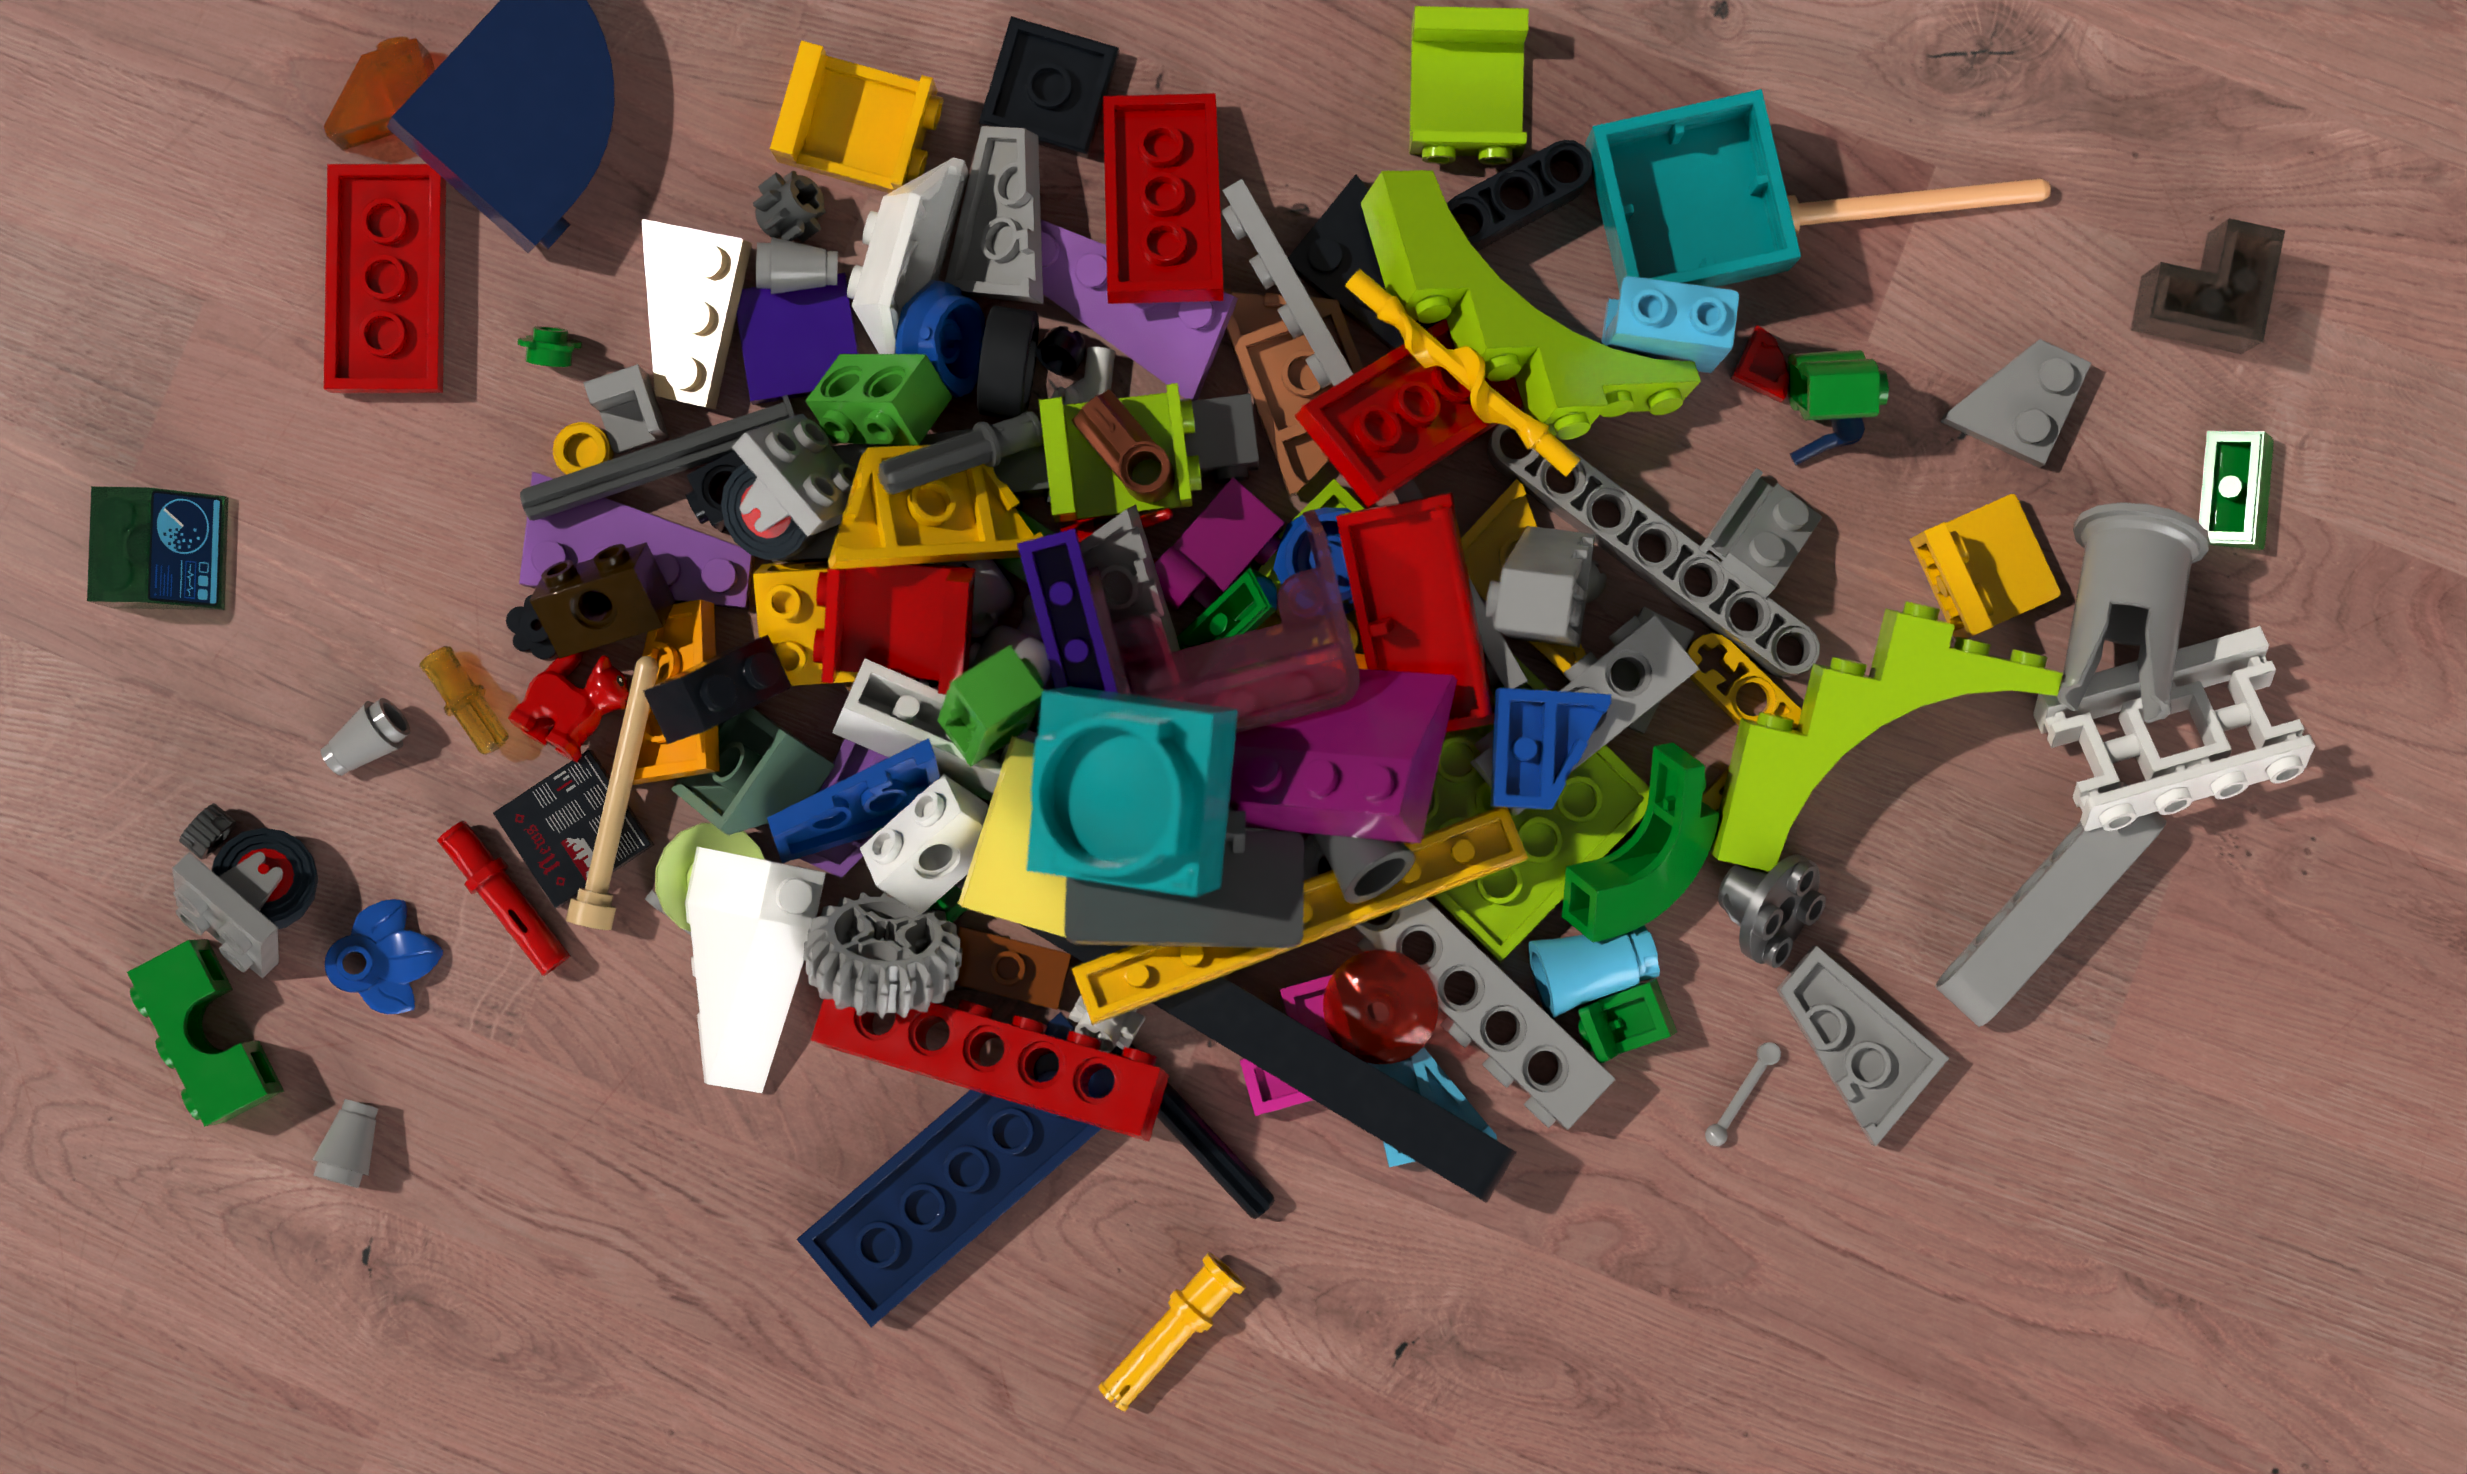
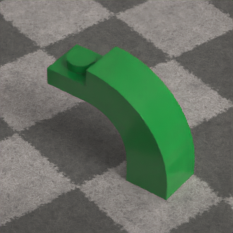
M1673 742L1653 746L1648 805L1643 820L1633 836L1622 847L1608 856L1566 866L1562 917L1591 942L1627 934L1661 915L1693 882L1709 854L1718 826L1719 813L1702 801V795L1706 788V765Z

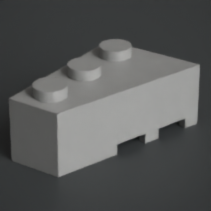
M1527 526L1502 567L1500 582H1490L1486 616L1492 617L1493 621H1495L1494 628L1511 639L1580 648L1596 534Z

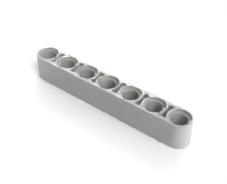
M1498 424L1487 444V455L1490 463L1497 471L1512 482L1517 479L1523 484L1525 492L1579 532L1596 534L1594 542L1596 545L1714 633L1723 635L1732 641L1749 659L1769 674L1778 678H1790L1808 671L1813 666V663H1816L1820 654V644L1817 635L1807 625L1769 597L1763 598L1720 566L1721 561L1709 552L1706 554L1698 549L1700 546L1579 455L1577 456L1581 460L1571 470L1575 480L1573 491L1566 494L1556 493L1550 489L1546 482V471L1554 466L1534 449H1529V455L1522 459L1507 457L1500 448V438L1505 434L1517 432L1507 425ZM1600 500L1613 503L1620 513L1618 526L1604 528L1598 525L1592 516L1593 503ZM1653 534L1663 541L1665 546L1663 561L1649 562L1640 555L1638 550L1640 536ZM1699 568L1709 576L1711 589L1707 596L1697 597L1690 594L1686 589L1684 575L1687 569ZM1735 602H1744L1754 609L1756 624L1753 630L1742 631L1732 623L1730 610ZM1790 636L1800 644L1802 657L1796 666H1789L1778 658L1776 645L1780 637Z

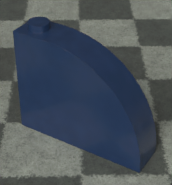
M500 0L397 110L386 127L527 253L539 242L549 249L571 225L562 216L583 193L597 171L606 150L612 128L615 105L612 63L604 34L588 1Z

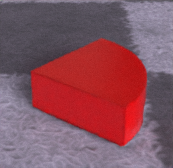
M1756 325L1730 379L1781 403L1784 401L1789 387L1790 378L1787 364L1776 339L1768 331Z

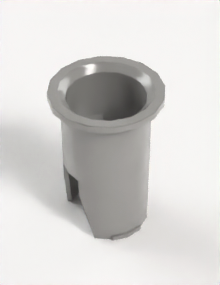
M2121 502L2098 505L2082 512L2074 522L2073 533L2076 542L2085 550L2063 677L2057 698L2059 703L2064 704L2071 711H2077L2101 661L2104 640L2125 645L2140 646L2137 665L2144 721L2151 723L2165 719L2171 713L2169 700L2191 564L2200 561L2209 551L2208 531L2195 519L2175 510L2138 503Z

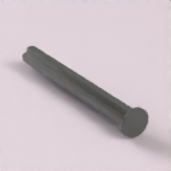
M788 395L782 396L783 403L524 488L520 492V500L524 512L529 520L536 521L715 461L734 451L732 446L746 431L795 416Z

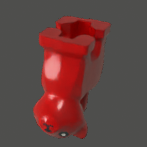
M583 652L563 658H556L544 672L539 673L532 679L524 700L513 709L508 719L529 738L544 746L549 742L556 746L555 750L559 754L577 763L582 756L581 746L598 728L603 715L625 709L629 696L628 678L620 670L612 666L606 655L597 661L583 689L576 687L567 680L568 675L580 665ZM554 726L550 733H548L549 728Z

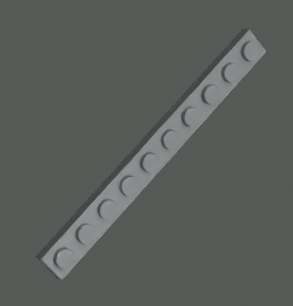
M1243 179L1223 189L1222 191L1230 205L1222 209L1221 212L1237 240L1247 235L1249 236L1258 252V255L1249 259L1265 290L1276 284L1287 303L1278 308L1277 311L1293 339L1304 334L1315 354L1305 360L1320 387L1323 389L1330 384L1335 386L1352 376L1353 372ZM1413 479L1393 491L1399 502L1424 498ZM1469 579L1479 633L1482 637L1485 652L1484 657L1490 686L1494 688L1502 683L1505 688L1517 689L1528 683V680L1502 634L1494 628L1495 622L1492 617L1486 616V606Z

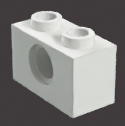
M945 774L940 776L938 780L931 784L924 792L920 793L915 800L881 830L876 832L860 848L876 887L922 915L968 874L987 815L988 804Z

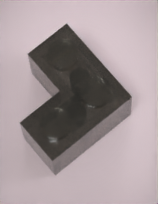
M2228 218L2207 233L2200 270L2160 262L2141 276L2130 331L2242 354L2264 341L2285 230Z

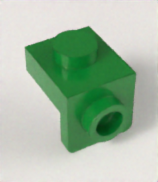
M1657 978L1641 983L1636 987L1596 999L1579 1009V1016L1581 1018L1579 1020V1033L1585 1047L1590 1052H1594L1598 1063L1609 1061L1621 1053L1671 1037L1677 1033Z

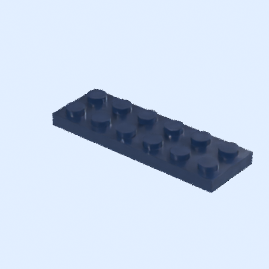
M1060 1012L1046 1024L1048 1026L1045 1035L1066 1041L1069 1031L1075 1032V1027ZM1055 1053L1044 1054L1036 1061L1034 1076L1037 1082H1047L1057 1074L1059 1060ZM1111 1069L1098 1070L1089 1079L1088 1091L1092 1098H1103L1112 1091L1115 1079ZM969 1090L798 1237L797 1240L869 1326L873 1327L1102 1128Z

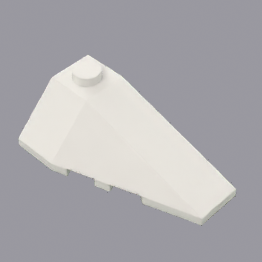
M697 846L685 900L687 923H690L693 947L691 964L693 976L696 977L699 1003L697 1020L704 1083L757 1093L763 1092L803 966L804 943L808 938V930L811 929L812 919L817 917L825 872Z

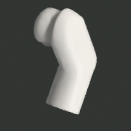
M1089 347L1087 349L1084 377L1066 389L1059 387L1052 394V398L1062 397L1064 405L1089 402L1096 395H1100L1108 389L1111 390L1115 351L1103 347Z

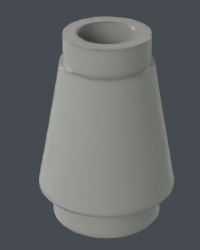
M772 237L771 243L757 242L756 288L771 289V294L825 287L826 285H837L838 251H826L824 248Z
M380 698L375 703L366 701L329 743L321 748V755L327 766L334 773L343 776L349 771L400 749L403 746V739L410 734V727L400 710L389 700Z
M347 1099L344 1100L342 1109L339 1110L312 1159L317 1162L313 1176L359 1188L362 1176H369L376 1126L375 1118L378 1108Z

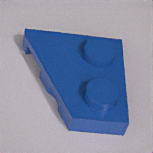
M1510 688L1496 689L1490 807L1552 809L1566 785L1565 781L1572 768L1578 764L1588 746L1587 741L1601 716L1607 712L1611 704L1612 694Z

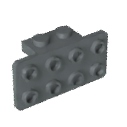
M1228 806L1221 888L1193 897L1066 877L1065 937L1072 944L1295 948L1300 945L1303 939V837L1299 833L1291 831H1245L1246 811H1234L1233 807Z

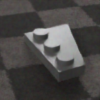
M981 126L945 282L960 288L964 297L1043 304L1038 135L1025 128Z

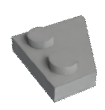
M2039 339L1946 412L1941 423L2040 468L2046 464L2091 366V362Z

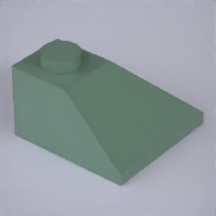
M751 708L718 725L720 772L678 778L671 790L719 830L727 835L767 824L768 817L818 793L835 765L755 708Z

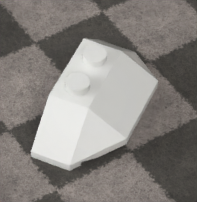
M953 157L883 196L879 212L870 211L867 217L862 242L869 245L864 265H855L852 270L847 288V298L854 299L852 307L879 354H896V333L902 307L929 281H939L969 176L966 163L962 159Z

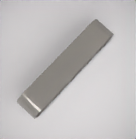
M2122 781L2120 782L2118 788H2122L2128 785ZM2158 812L2139 816L2126 827L2113 831H2106L2103 827L2085 831L2080 821L1946 969L1937 981L1935 988L1978 1027L1989 1022L2155 840L2165 827L2167 821Z

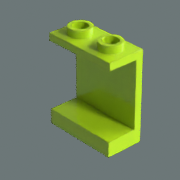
M1415 6L1411 28L1409 155H1422V161L1433 164L1452 163L1456 161V156H1479L1478 161L1487 165L1509 164L1512 162L1513 157H1522L1527 143V132H1523L1524 42L1528 33L1529 22L1528 8Z
M1178 383L1166 384L1167 393L1118 398L1153 441L1164 449L1174 468L1175 481L1172 490L1165 498L1151 503L1138 501L1132 497L1124 484L1073 425L1071 420L1088 402L1064 405L1062 397L1039 400L1051 509L1055 523L1116 516L1134 505L1137 506L1138 513L1192 506L1191 491L1202 490L1198 455H1186L1184 434L1195 433L1191 398L1180 399ZM1151 459L1139 462L1133 469L1132 481L1140 485H1150L1159 478L1162 471L1161 464Z

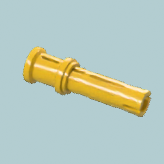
M1208 1252L1203 1257L1204 1266L1183 1290L1175 1289L1170 1294V1300L1168 1301L1170 1308L1108 1378L1098 1385L1100 1392L1108 1401L1117 1400L1115 1407L1125 1412L1129 1408L1132 1401L1195 1331L1202 1333L1204 1330L1208 1331L1214 1323L1212 1320L1213 1315L1233 1293L1241 1294L1246 1288L1241 1278L1214 1254Z

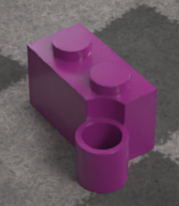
M1232 478L1173 546L1154 564L1165 601L1177 611L1191 598L1206 610L1241 577L1254 561L1261 566L1271 558L1279 548L1281 539L1278 537V533L1283 529L1285 522L1235 478Z

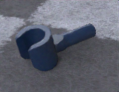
M1863 418L1830 419L1833 433L1824 435L1789 454L1795 466L1828 449L1831 450L1835 447L1857 443L1865 431Z

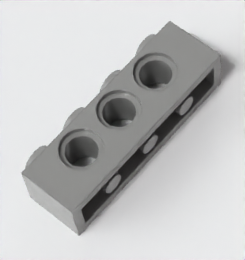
M1635 615L1609 636L1615 645L1614 648L1599 660L1590 651L1564 672L1570 683L1562 688L1561 692L1612 694L1611 704L1607 712L1601 716L1587 741L1588 746L1571 772L1699 670L1698 666L1656 615L1644 624ZM1625 660L1637 668L1639 683L1633 691L1620 690L1613 684L1610 673L1616 661ZM1494 729L1474 744L1481 754L1470 762L1490 788ZM1526 808L1508 809L1512 816H1515Z

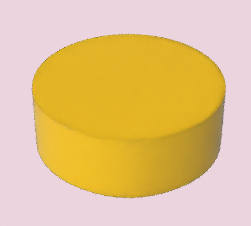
M577 422L566 426L558 433L553 443V458L558 468L567 475L612 460L613 450L608 436L601 429L590 423Z

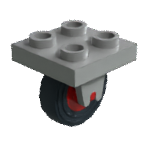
M803 413L746 431L732 446L745 463L732 472L724 486L721 501L724 524L735 543L750 555L762 559L774 560L792 557L810 546L819 532L839 525L857 471L851 465L844 463L828 444V437L824 430L815 422L807 419Z
M268 828L245 831L226 842L214 859L212 870L190 852L172 868L175 889L173 894L176 898V905L179 907L176 910V914L180 920L198 935H202L207 931L222 944L219 951L229 963L242 972L250 968L262 979L279 963L278 929L286 928L303 917L315 899L318 883L314 857L303 843L284 831Z

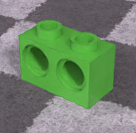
M839 354L806 399V403L832 443L919 445L952 396L926 354Z
M1009 645L951 681L937 721L970 767L1010 743L1012 736L1019 737L1028 731L1042 701V688L1044 686L1042 677L1028 658L1020 659L1012 646Z

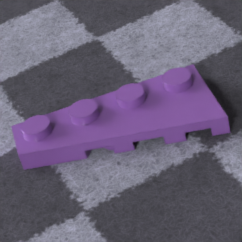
M1041 220L1043 294L1165 384L1178 383L1179 394L1185 399L1198 400L1238 298L1223 292V301L1108 304L1106 245Z
M532 471L531 486L552 480L550 477ZM604 497L536 521L529 520L527 517L519 584L537 587L542 578V573L550 566L561 561L572 560L574 564L593 559L600 551L613 545L623 544L626 548L647 542L675 602L684 603L702 599L714 603V606L749 610L755 556L750 555L743 548ZM591 591L594 594H603L598 591Z

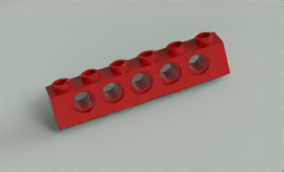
M823 999L811 1041L826 1048L1147 1142L1150 1141L1169 1078L1168 1073L1159 1067H1155L1157 1056L1124 1047L1121 1056L1100 1051L1101 1040L1069 1031L1066 1041L1045 1035L1048 1025L1014 1015L1012 1025L991 1019L993 1009L965 1000H960L957 1009L930 1002L927 1012L910 1009L906 1018L895 1013V1022L892 1028L884 1034L876 1035L872 1026L875 1012H865L858 1016L856 1009L853 1007L836 1009L834 999ZM946 1022L949 1027L948 1041L942 1048L930 1051L926 1045L928 1030L936 1023ZM991 1038H1001L1004 1044L1002 1058L992 1066H983L979 1055L982 1045ZM1055 1053L1059 1060L1057 1074L1047 1082H1037L1034 1076L1036 1061L1044 1054ZM1111 1069L1115 1079L1112 1091L1103 1098H1092L1088 1091L1089 1079L1098 1070Z

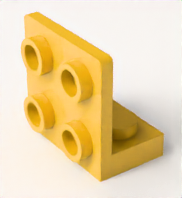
M2009 494L1949 522H1943L1909 539L1947 623L1955 625L1953 631L1955 639L1956 636L1963 638L1975 636L1993 628L1997 624L2056 599L2061 594L2020 502L2014 494Z
M828 560L762 564L753 573L759 638L765 635L769 636L791 686L827 684L821 682L822 663H814L813 645L816 629L824 628L825 607H817L816 589L819 573L827 572ZM840 671L834 683L854 682L858 673Z

